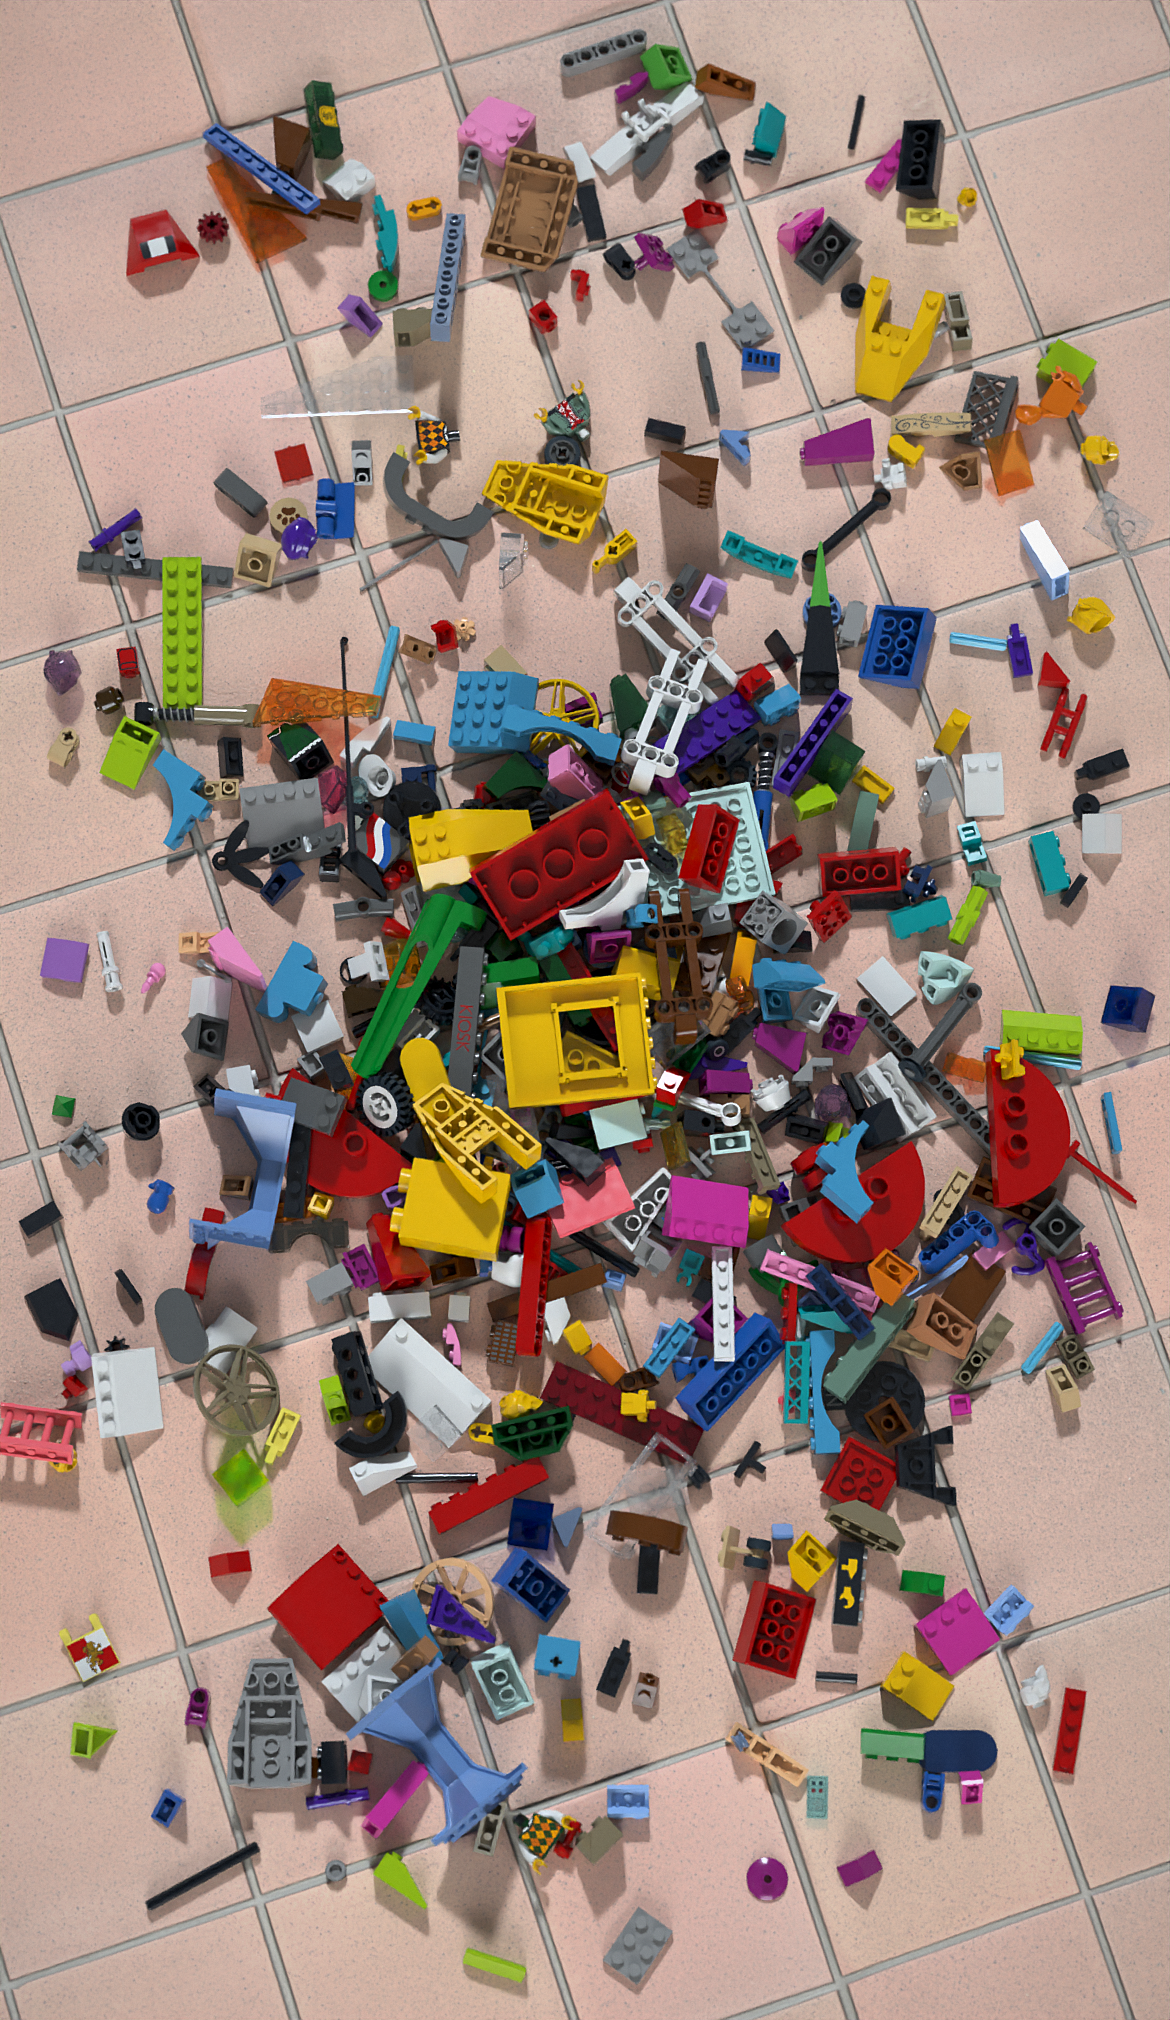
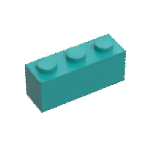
M1054 831L1031 836L1028 843L1044 897L1067 891L1070 887L1069 884H1071V878L1069 873L1065 872L1064 866L1066 861L1064 855H1060L1058 848L1060 847V840L1058 836H1055Z
M943 895L886 913L892 935L900 940L911 937V933L917 931L918 933L927 932L929 927L935 925L936 927L947 925V921L952 920L947 899Z

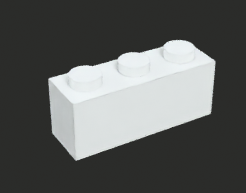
M414 1289L413 1293L406 1294L402 1290L393 1291V1295H384V1292L372 1293V1297H368L370 1323L399 1321L401 1318L403 1320L431 1318L429 1291L425 1292V1289Z

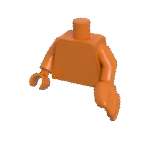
M1057 365L1055 369L1058 373L1051 372L1054 381L1039 403V407L1035 405H1018L1015 411L1016 419L1020 423L1033 425L1041 417L1067 418L1072 411L1082 416L1088 406L1079 401L1084 391L1077 376L1070 372L1062 371V368Z

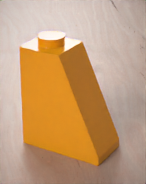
M738 929L729 977V983H732V986L737 988L749 986L757 938L750 931Z

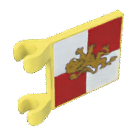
M97 1613L89 1616L94 1630L73 1641L68 1629L65 1628L59 1631V1635L83 1682L121 1663Z

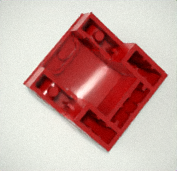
M337 1544L268 1606L267 1610L322 1671L347 1650L359 1636L384 1616L380 1605L389 1600L344 1549Z

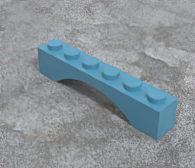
M518 704L507 705L500 732L516 737L536 732L562 734L581 744L595 761L614 766L622 740L618 738V735L613 733L604 734L594 727L584 728L574 721H569V723L561 721L562 719L557 716L551 715L548 717L542 715L543 713L538 710L528 711Z
M834 1330L809 1331L808 1336H805V1341L810 1342L809 1389H811V1397H809L808 1409H812V1417H809V1429L813 1430V1438H810V1449L814 1450V1455L839 1454L840 1434L826 1414L821 1395V1381L824 1368L835 1351Z

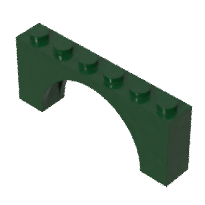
M516 751L482 788L497 801L504 794L517 789H532L542 792L547 780L542 776L543 772L538 767H533L528 762L529 759L521 752L519 754Z

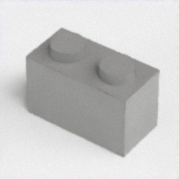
M342 1262L306 1281L317 1304L322 1303L323 1306L332 1302L334 1296L338 1294L343 1296L351 1292V1287L354 1286Z

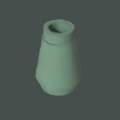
M978 869L972 872L971 885L981 888L1000 887L1001 875Z

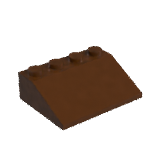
M661 450L658 482L700 509L712 508L719 459Z

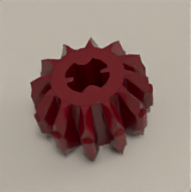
M211 211L209 216L204 213V219L198 220L197 231L199 232V237L201 239L205 238L207 244L212 240L215 245L216 240L223 242V237H228L229 224L227 223V218L222 217L220 212L214 215Z

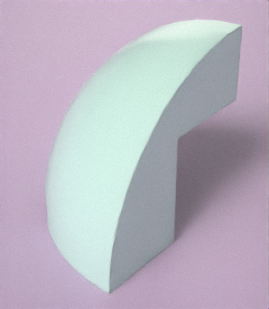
M921 951L919 956L918 975L922 976L924 987L921 989L933 1005L944 1003L953 998L966 985L974 971L971 966L943 954Z

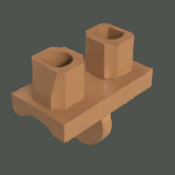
M405 634L403 644L398 652L430 665V662L435 658L437 650H435L436 646Z

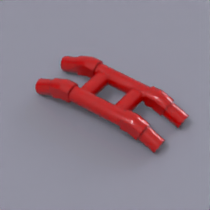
M1063 687L1040 747V750L1047 752L1054 733L1065 736L1058 756L1064 759L1067 756L1088 699L1086 694H1081L1075 711L1064 708L1069 694L1067 687ZM1061 715L1072 719L1068 729L1057 725Z

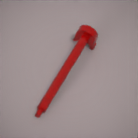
M1075 1139L1069 1147L1067 1159L1072 1156L1125 1199L1136 1204L1137 1200L1133 1198L1132 1194L1076 1151L1081 1143Z

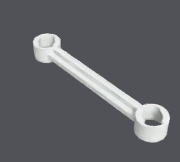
M682 1092L679 1097L678 1103L719 1116L727 1126H735L741 1121V1110L735 1103L720 1105ZM729 1113H738L734 1117H726V1115Z

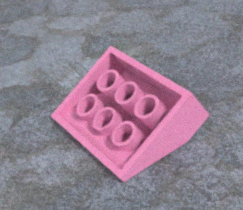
M228 927L208 940L210 945L208 947L209 953L219 971L223 969L227 975L263 993L266 991L267 986L263 974Z

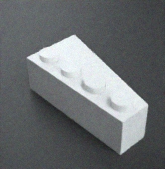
M664 1167L660 1168L631 1196L635 1209L603 1222L629 1252H633L668 1197L671 1174Z

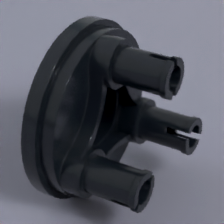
M407 781L398 784L387 794L383 804L384 821L394 828L401 837L403 836L407 840H411L409 818L441 811L442 806L438 795L431 787L421 782Z

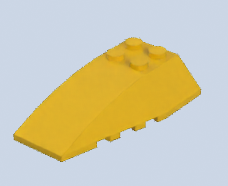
M496 460L481 494L540 532L580 545L591 536L605 504L609 476L573 464L563 466L556 463L546 465L539 464L538 462L522 463L521 461Z
M445 809L410 817L409 830L423 892L463 884L472 878L469 873L470 868L533 832L529 811Z

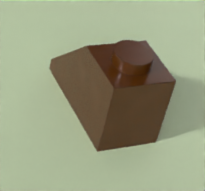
M455 1257L429 1266L433 1286L464 1281L477 1276L475 1260L471 1257Z

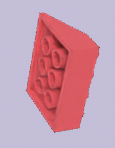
M612 1157L605 1159L606 1171L590 1186H587L574 1173L558 1179L564 1203L546 1211L560 1239L635 1209V1205Z

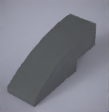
M671 123L642 146V156L633 162L632 171L641 181L654 171L664 157L673 133V125Z

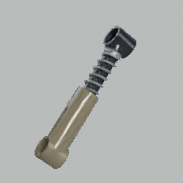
M137 702L134 705V721L145 726H151L155 721L161 722L165 720L168 722L172 720L175 722L178 720L179 722L186 721L187 723L193 721L195 725L261 727L262 707L257 704H244L243 706L195 705L194 709H185V707L183 709H178V707L176 709L171 707L169 709L164 707L160 709L159 707H154V704L149 702Z

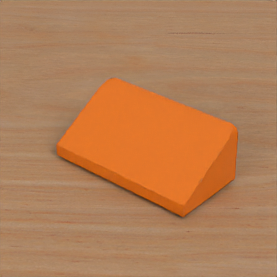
M599 1342L584 1357L611 1386L627 1373L622 1365Z

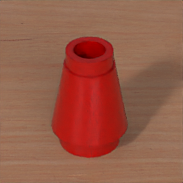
M387 917L380 930L385 936L407 941L411 933L408 928L393 917L392 919Z

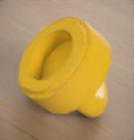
M965 187L958 195L957 202L963 206L972 207L977 201V191L974 188Z
M373 1412L366 1417L363 1426L372 1433H378L384 1427L385 1418L380 1413Z

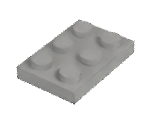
M638 1907L603 1958V1961L638 1985L673 1931Z

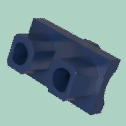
M915 865L910 877L918 880L919 883L917 885L908 880L902 891L911 896L910 902L915 904L922 890L924 891L923 896L925 898L937 893L938 888L934 885L936 881L930 879L927 882L933 867L927 865L926 869Z

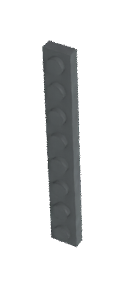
M79 551L77 571L162 581V560L145 558L146 564L141 565L142 576L134 577L133 567L126 566L125 556ZM202 564V586L231 589L234 569L231 567Z

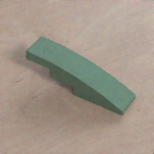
M865 791L859 792L847 851L868 849L879 794Z

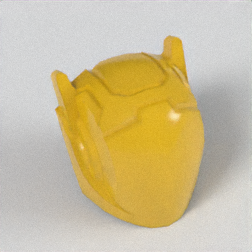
M1097 597L1079 598L1072 615L1067 617L1068 622L1073 623L1088 635L1093 632L1098 633L1115 620V616L1110 608Z

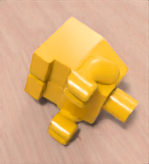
M639 1390L638 1394L622 1393L621 1414L626 1416L636 1415L639 1422H647L648 1419L646 1417H648L649 1409H656V1401H649L648 1390Z

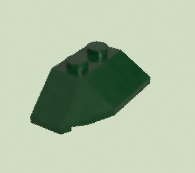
M570 1406L491 1425L495 1445L519 1461L560 1452L574 1426Z

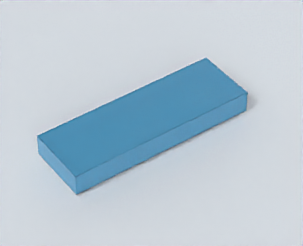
M1106 1092L1100 1098L1111 1154L1113 1155L1119 1154L1122 1151V1144L1111 1092Z
M679 1317L644 1363L643 1367L659 1379L694 1333L695 1329Z

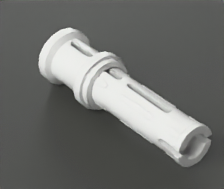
M98 932L96 936L104 967L102 969V976L105 977L106 981L105 991L115 992L121 990L123 985L120 983L118 976L119 968L115 966L109 932Z

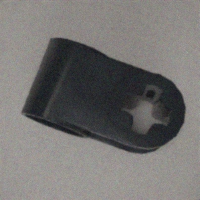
M720 149L699 161L694 169L699 171L704 178L703 182L708 184L730 169L731 155L727 150ZM724 159L726 162L719 163L718 160Z
M619 242L602 254L607 264L615 270L621 279L631 280L636 274L635 262Z

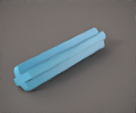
M951 632L949 642L953 644L1005 651L1007 646V640L957 632Z
M1058 1322L1053 1324L1021 1366L1024 1372L1028 1374L1032 1372L1064 1330L1063 1325Z

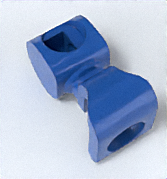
M708 1356L693 1358L690 1364L673 1363L671 1367L676 1383L683 1380L686 1375L694 1374L696 1376L709 1362Z

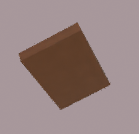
M975 1250L970 1252L967 1262L958 1270L941 1296L943 1300L972 1322H974L1006 1273L1005 1270L996 1264H993L985 1271L973 1257V1254L976 1252Z

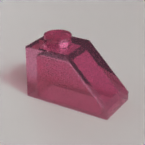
M338 765L318 774L321 805L332 815L337 812L346 797V771L342 770Z

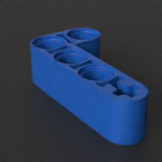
M970 1211L919 1253L918 1259L925 1273L935 1274L976 1240L986 1248H993L999 1243V1236L993 1224L980 1212Z

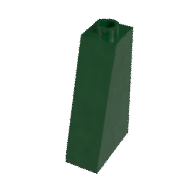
M557 953L539 962V971L546 982L572 980ZM589 1009L565 1011L574 1027L577 1025L582 1027L590 1022L589 1018L592 1017Z

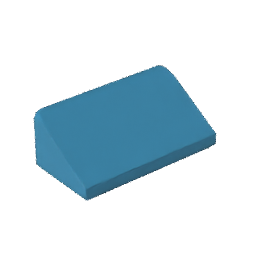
M397 720L393 739L432 746L436 727Z

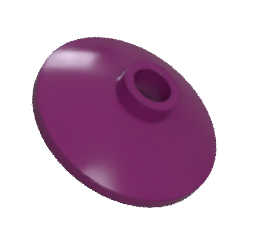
M764 1857L751 1864L747 1871L746 1882L754 1896L762 1900H773L781 1896L788 1884V1874L781 1862L774 1858ZM766 1875L771 1876L772 1880L770 1883L764 1882Z

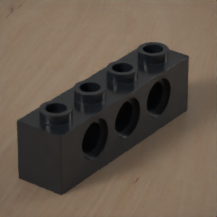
M351 1331L332 1338V1351L338 1361V1371L342 1375L343 1388L348 1395L349 1409L353 1416L361 1417L384 1409L361 1331ZM349 1351L352 1353L351 1359L348 1357ZM355 1370L357 1371V1374H358V1376H357L356 1379H355V1377H354V1371H355ZM360 1390L363 1391V1398H362V1399H361V1397H360V1395H359Z

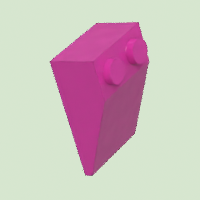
M823 207L808 209L803 213L799 212L791 222H785L779 227L777 239L790 255L808 244L822 226L825 213Z

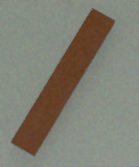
M599 1263L548 1281L546 1303L608 1283L602 1264ZM520 1292L487 1303L493 1323L496 1320L501 1321L518 1315Z

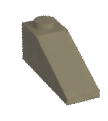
M509 1796L481 1819L473 1852L493 1857Z

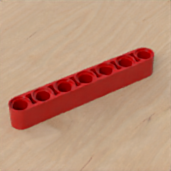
M533 1216L527 1218L516 1336V1353L519 1356L538 1357L542 1351L552 1234V1220L550 1217Z

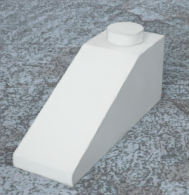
M410 1451L367 1458L350 1467L349 1470L362 1495L365 1496L418 1467Z

